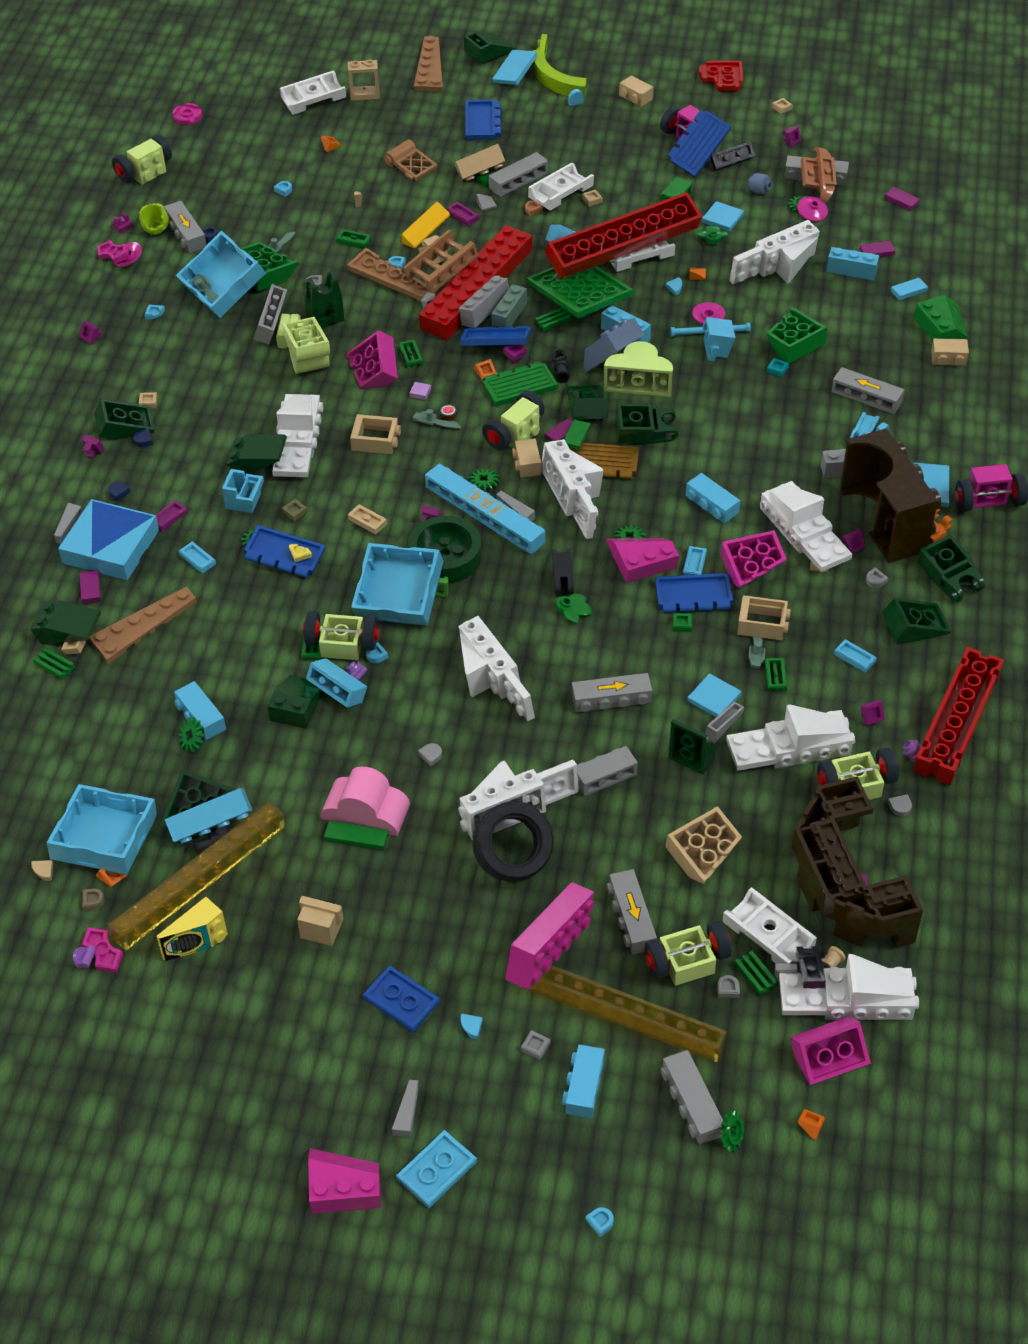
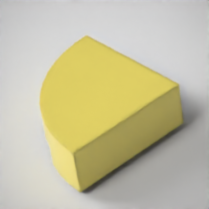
M298 544L289 545L294 562L312 557V553L308 548L298 546Z

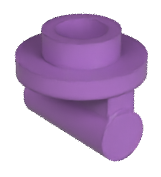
M353 661L346 667L347 673L357 680H360L367 672V668L359 661L356 663Z
M916 739L909 740L903 746V755L910 758L912 763H915L916 756L923 745L919 744V741Z
M94 946L79 947L74 951L73 961L76 967L80 969L89 968L96 951Z

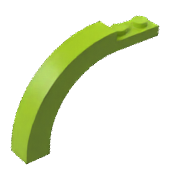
M542 34L541 40H538L537 50H533L538 55L533 62L535 76L545 87L558 94L568 96L572 90L579 89L585 99L587 78L569 76L552 68L545 59L548 47L547 34Z

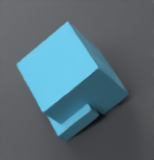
M706 317L702 328L706 330L703 340L708 361H715L716 357L728 358L736 338L732 320Z
M231 469L222 487L225 509L253 513L261 495L260 489L264 482L263 476L245 475L244 471Z

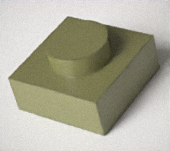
M296 499L282 507V513L294 522L308 513L307 507Z

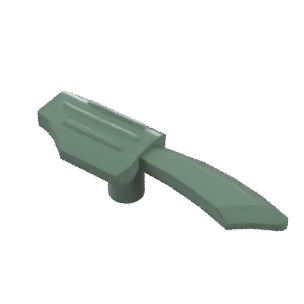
M295 231L286 233L279 242H277L276 238H272L271 244L268 246L275 249L276 253L279 252L282 246L295 235Z
M198 274L193 278L194 285L198 291L205 293L212 302L219 297L210 290L211 284L204 275Z
M431 409L415 413L413 416V420L432 426L436 424L442 427L461 429V426L455 421L437 419L436 414H433Z
M752 637L754 647H749L748 659L751 668L760 669L761 664L765 660L766 649L762 648V638Z

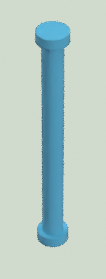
M750 323L733 325L734 332L746 331L750 333L751 326ZM671 327V337H675V335L706 333V330H703L702 327L676 329Z

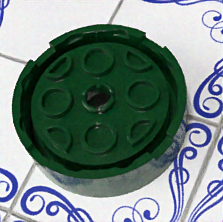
M454 516L429 518L418 524L410 533L408 548L437 549L442 554L450 553L449 555L442 556L443 565L439 578L446 576L448 581H452V583L462 581L471 576L481 563L480 534L473 524L462 518Z

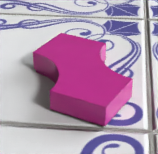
M110 240L98 246V257L100 260L110 258L116 264L129 258V248L126 244L115 245Z
M88 927L82 947L86 948L91 945L96 948L94 953L96 957V970L117 973L123 957L122 951L110 945L108 930Z

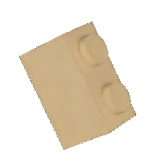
M630 76L620 82L619 96L642 107L653 100V86Z
M933 339L931 349L932 365H967L969 355L967 339Z
M536 438L515 441L512 455L513 459H516L515 469L519 471L520 478L541 475V460Z

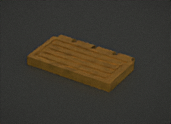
M583 443L580 450L569 448L576 454L601 467L604 470V478H616V475H619V479L632 480V476L636 477L639 447Z

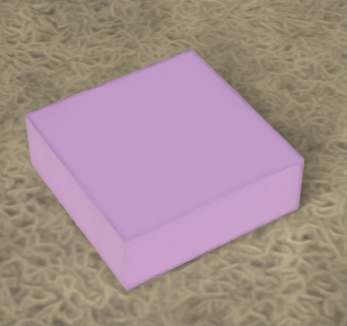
M414 382L410 391V397L426 400L431 391V385Z

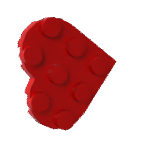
M707 61L705 65L699 66L698 74L703 83L713 82L719 92H738L743 83L742 61Z

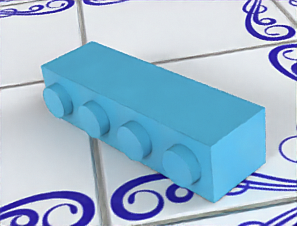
M239 788L165 819L173 842L180 841L181 844L192 840L191 836L196 834L203 836L210 833V829L215 826L221 828L230 825L229 821L236 818L239 821L249 817L248 813L253 810L244 788Z

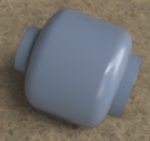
M755 173L749 178L748 187L752 193L764 195L771 189L772 182L768 175Z

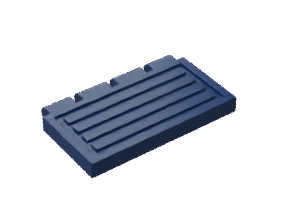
M495 99L465 100L466 140H496V138H500L501 103L495 101Z
M701 110L694 118L697 124L693 121L685 130L688 136L682 134L676 143L679 148L674 146L668 154L673 164L695 178L731 130L729 124L707 110L705 113Z
M513 326L500 328L469 327V329L464 330L460 338V346L526 345L531 335V328L528 326H516V328Z
M257 525L244 549L245 560L258 563L260 559V564L271 568H275L278 565V570L292 573L295 570L294 575L307 578L308 575H313L325 552V545ZM298 544V546L308 548L312 553V557L294 562L289 545Z
M729 573L655 577L658 609H662L663 613H675L676 608H679V612H694L695 607H698V611H713V606H716L717 610H730V605H733Z

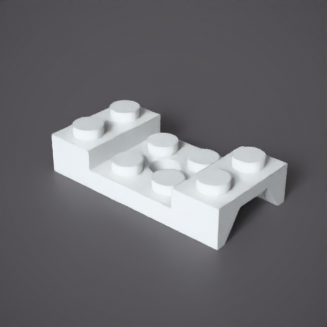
M333 70L281 87L280 93L286 106L294 115L306 111V105L331 98L332 101L345 98L346 88L345 86H340Z
M570 163L529 186L528 197L548 210H552L561 205L562 198L576 190L583 192L592 187L594 175L591 174L585 178L578 174L574 163Z
M664 240L609 262L616 272L631 268L632 262L653 256H658L659 259L674 256L675 244L669 245Z
M752 887L737 907L732 911L726 910L723 914V922L737 934L743 932L772 955L771 960L774 963L797 964L796 946L811 948V946L816 944L817 937ZM766 924H771L775 927V929L767 930L764 928V926Z

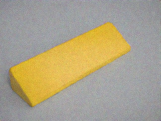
M436 202L402 233V244L415 249L422 243V240L426 239L450 216V213L440 203Z

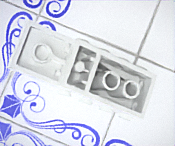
M806 220L757 241L755 248L733 258L729 281L735 284L758 273L765 277L777 272L787 284L790 283L808 258L815 254L820 231L809 220Z
M285 394V399L281 402V408L277 411L278 425L276 432L277 434H285L287 439L280 461L273 465V476L308 477L311 458H313L314 449L317 448V436H319V424H321V412H323V402H320V395Z
M564 439L544 443L541 471L565 515L574 516L586 539L593 538L598 509L593 505L591 498L599 497L604 470L571 451Z
M792 481L762 493L760 509L800 554L804 552L820 572L852 559V553L832 532L831 522L822 515L824 504L822 496L801 490Z
M476 616L458 626L470 695L474 697L491 688L492 692L498 694L501 699L507 697L510 703L514 702L519 715H524L527 721L535 718L531 695L520 682L517 665L480 617Z
M787 705L785 720L766 723L764 729L727 735L726 741L736 769L739 771L772 764L776 769L851 755L853 744H855V736L853 732H850L849 721L847 717H844L842 710L824 713L799 706Z
M570 760L538 774L534 769L515 776L505 761L500 762L471 794L459 798L460 807H458V810L462 817L460 821L462 830L467 832L473 840V831L483 814L504 802H525L532 805V807H536L541 813L546 812V805L579 792L577 764L574 760ZM515 819L503 820L495 827L493 833L520 823V821Z
M854 954L848 955L846 968H824L825 988H803L800 973L779 974L782 1015H825V1020H840L848 1016L856 1020H913L915 1009L919 1008V997L915 996L914 990H916V977H912L911 968H887Z

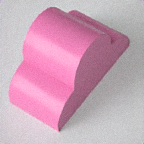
M356 767L351 771L349 777H340L334 781L320 817L327 821L331 820L386 829L389 835L398 836L410 806V801L402 791L389 786L388 779L381 772L369 767Z

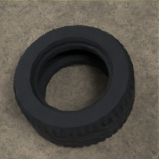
M517 801L501 803L483 814L475 826L474 834L472 835V848L477 859L476 861L487 874L495 879L506 882L528 879L539 873L546 866L549 858H551L552 848H554L552 827L549 825V821H547L544 814L530 804ZM515 819L524 823L530 829L533 836V850L530 857L524 863L509 864L502 861L495 854L492 847V834L495 827L501 821Z

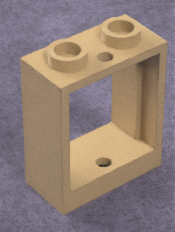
M377 60L348 62L351 101L380 99ZM374 72L375 86L353 87L352 73Z
M357 414L350 437L351 450L393 454L394 447L397 448L398 444L397 436H400L401 425H398V418ZM364 429L389 431L388 438L363 436Z
M743 595L737 635L783 640V633L788 632L789 622H785V620H789L791 609H787L788 601ZM748 613L781 617L780 624L747 620Z

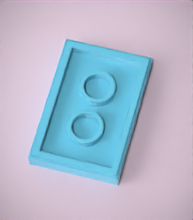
M512 50L492 78L493 82L518 85L538 56L537 52Z
M914 463L921 467L924 481L930 489L935 488L939 492L941 507H948L949 466Z
M444 1130L396 1175V1180L427 1208H430L477 1163V1158Z

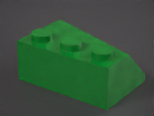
M262 242L240 248L255 259L266 272L253 285L257 291L270 288L272 284L278 285L286 282L299 265V261L295 259L292 261L288 259L287 255L276 253L275 249Z
M947 295L916 303L914 319L932 341L933 339H968L958 305Z
M792 307L788 315L785 314L782 317V321L776 323L767 332V337L777 356L790 364L825 345L827 341V327Z

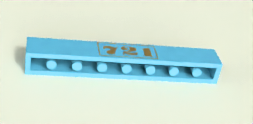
M439 463L425 474L426 488L527 553L533 554L545 544V530L541 526L531 522L528 518L490 496L489 493L482 491L475 484H471L449 468Z

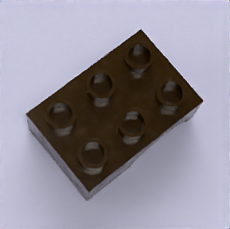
M887 428L847 439L840 484L841 494L863 495L878 503L874 529L869 531V535L888 563L919 555L920 549L928 546L931 535L936 533L934 519L936 510L941 508L939 492L935 488L930 489L924 481L921 467L918 464L912 465L907 458L903 442L901 440L895 441Z

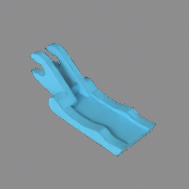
M863 412L850 438L873 432L878 423L879 416L873 417Z

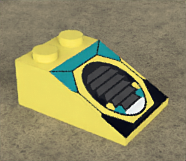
M205 897L158 934L157 940L163 960L169 961L209 949L222 942L228 935L223 911Z

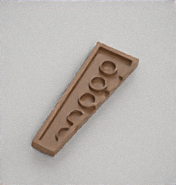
M424 36L414 91L443 92L439 37Z
M367 248L347 264V270L421 301L425 294L429 292L424 282L415 277L408 280L402 269L391 266L389 261L381 260L379 255Z
M185 587L96 632L89 637V640L107 664L127 652L126 649L132 644L137 645L141 642L142 637L147 634L151 635L156 631L155 628L161 624H167L174 617L197 603L196 597Z

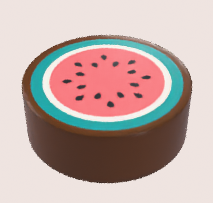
M446 404L440 408V417L442 419L453 420L456 418L457 409L454 405Z

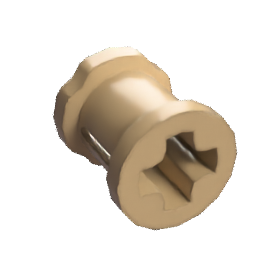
M831 946L828 949L827 955L821 958L823 971L824 968L836 967L845 960V955L839 948Z

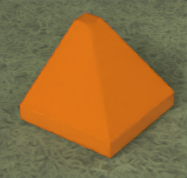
M321 136L326 152L341 146L335 138Z
M690 268L689 280L705 281L706 268Z
M491 359L474 366V371L481 380H484L483 377L489 375H497Z
M101 869L95 876L111 888L127 875Z
M804 1109L798 1119V1123L812 1139L817 1140L825 1117Z

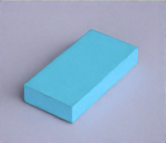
M920 278L891 287V292L898 300H903L928 290V286Z
M193 541L178 551L183 559L202 574L216 565V560Z
M689 546L683 575L702 574L707 549Z
M846 639L834 650L835 656L864 673L871 668L877 659L874 655Z

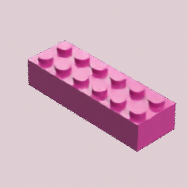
M571 882L511 944L505 979L527 990L534 983L537 984L543 973L550 970L554 961H558L561 954L570 948L571 943L580 937L581 932L584 929H588L591 923L589 915L595 903L593 901L594 891Z

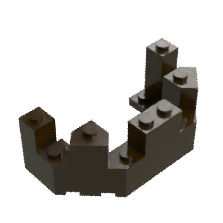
M858 776L818 786L813 799L809 802L801 820L794 829L792 849L799 862L797 879L812 912L820 910L822 915L835 920L834 935L862 947L867 935L876 939L890 937L895 948L915 943L923 908L907 876L866 886L840 832L858 827L861 816L873 813V807Z

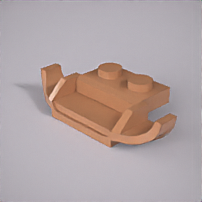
M814 147L813 151L817 152L816 158L803 157L801 159L803 187L817 189V192H820L819 199L826 204L837 185L834 158L831 157L826 149Z

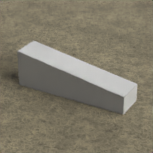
M503 491L496 494L497 500L509 508L514 509L531 522L535 519V511Z
M71 503L67 504L54 534L56 543L61 544L82 514L81 506Z
M734 701L707 725L705 734L709 735L713 743L741 716L744 707Z
M409 1080L392 1127V1136L411 1138L419 1090L418 1080Z

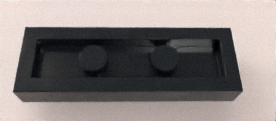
M751 141L714 153L710 160L714 170L754 157L755 153Z

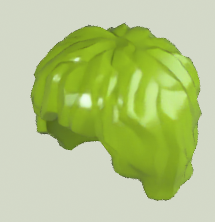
M159 203L143 206L139 212V220L145 232L157 235L167 228L169 217L163 205Z

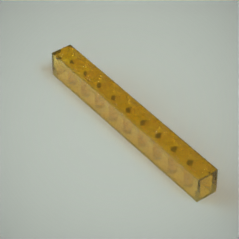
M268 801L109 923L112 938L124 950L130 948L284 828L282 811Z
M551 965L548 972L543 973L540 981L537 984L534 983L529 991L678 1048L688 1050L691 1053L718 1062L725 1046L727 1031L553 965Z

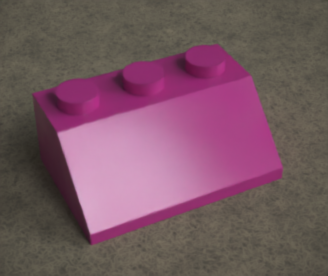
M850 1016L790 1037L795 1059L810 1085L871 1064L861 1024Z

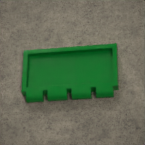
M540 361L529 364V368L525 365L514 368L513 372L511 370L500 372L498 377L495 374L483 377V387L495 407L515 402L518 395L526 390L539 395L558 389V383L545 363L542 364Z

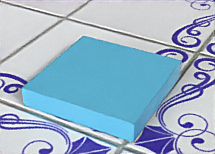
M716 201L703 216L702 223L717 226L719 229L730 232L743 217L744 210Z
M709 673L688 696L687 701L717 717L734 701H737L742 691Z

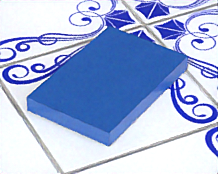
M390 965L362 995L365 1001L413 1033L440 1003L439 997Z

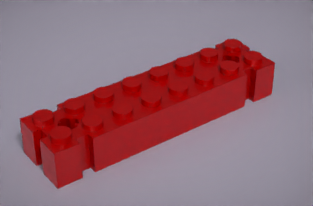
M969 647L966 648L961 663L957 667L927 732L923 746H921L916 756L913 772L926 777L932 774L937 776V781L952 785L957 769L960 767L994 690V686L999 679L1004 659L990 654L987 658L981 656V651Z

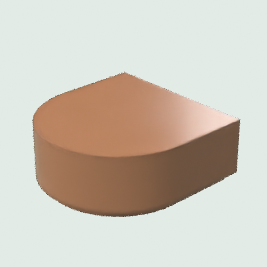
M531 200L525 204V211L529 216L543 212V206Z

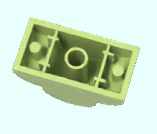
M315 317L282 324L296 374L330 366L329 341Z
M643 341L633 342L626 346L624 353L614 354L606 359L604 364V391L671 397L673 366L669 360L658 356V351L654 345Z

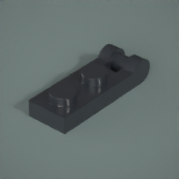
M796 946V959L798 960L803 988H825L826 980L818 946H811V948Z

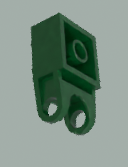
M328 272L326 280L320 285H315L312 278L306 279L304 299L307 318L315 317L321 329L345 321L342 294L334 272Z
M617 403L615 414L618 443L631 444L673 441L678 437V430L666 424L675 420L676 413L670 408L653 407L652 404ZM666 414L672 415L671 417H663ZM666 433H674L671 436L665 435Z
M951 534L920 549L918 564L936 585L955 602L963 600L964 595L961 589L963 585L970 586L977 591L985 588L984 580L972 562L973 559Z

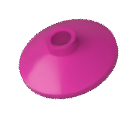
M804 197L798 202L797 210L806 220L820 222L828 214L825 203L816 197Z
M131 242L126 244L129 248V258L115 265L125 267L134 263L142 253V247L139 243Z
M705 302L695 306L692 315L698 323L704 324L706 317L724 319L725 310L716 303Z

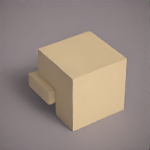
M302 896L299 901L300 914L297 919L300 938L332 946L344 919L342 906Z

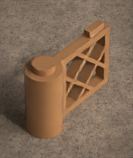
M409 139L384 154L385 163L391 167L396 166L411 181L419 180L435 170L438 165L416 149L415 144ZM417 155L421 159H412V157ZM402 163H410V166H403ZM412 163L421 164V166H412ZM422 164H429L430 166L422 167ZM411 171H420V173L415 175Z

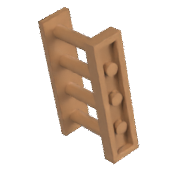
M447 230L403 268L408 280L417 275L425 280L428 291L434 293L478 256L475 243L472 241L465 246L454 242L451 230ZM452 247L458 252L451 256L444 251ZM440 256L447 261L439 265L433 260ZM426 266L435 269L430 275L421 270Z

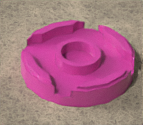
M186 103L182 107L179 105L173 110L174 121L181 125L195 124L203 116L200 107L192 103Z

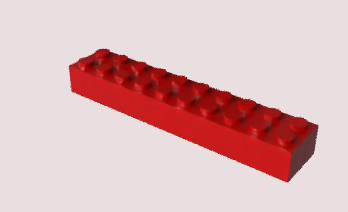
M686 192L548 242L545 254L561 279L697 229L703 216Z
M505 225L481 249L478 256L466 265L419 313L420 330L448 340L462 325L459 307L493 276L507 278L533 250L532 235Z

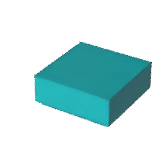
M773 358L766 372L782 378L789 368V363Z

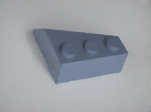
M633 318L630 321L625 319L619 325L616 324L600 334L601 338L585 349L583 368L585 373L645 335L636 319Z

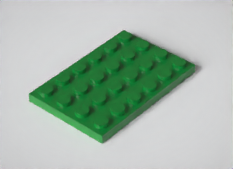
M597 266L561 279L553 267L527 277V284L577 318L585 317L589 313L597 312L606 306H612L618 301L626 300L628 297L633 296L632 288Z

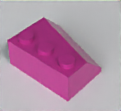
M378 330L345 354L346 358L350 360V367L354 369V375L362 389L386 387L398 379L392 336Z
M775 530L722 542L721 558L727 573H729L731 583L739 588L787 560Z
M665 538L606 539V543L626 583L677 568L679 554L670 540Z
M310 1148L308 1158L309 1203L312 1214L381 1208L379 1163Z

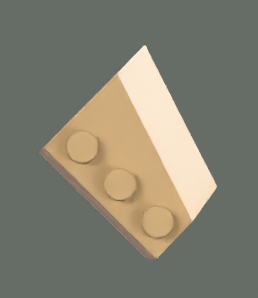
M496 144L456 161L455 167L462 181L466 180L468 182L473 180L476 175L480 174L482 176L489 173V170L503 167L505 159L499 144Z
M717 806L668 834L665 847L689 878L704 884L742 839V836Z

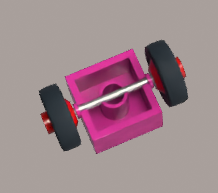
M691 105L682 110L677 107H670L661 118L660 128L666 134L676 132V138L678 139L682 134L688 136L685 130L692 121L697 124L694 118L700 110Z
M1007 464L971 468L969 480H958L955 486V500L961 512L971 511L972 508L1007 505L1009 494L1014 506H1023L1028 501L1026 477L1021 473L1011 475Z

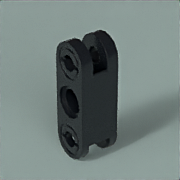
M553 549L552 566L555 595H561V584H567L568 594H574L571 550L566 549V552H557L556 549Z

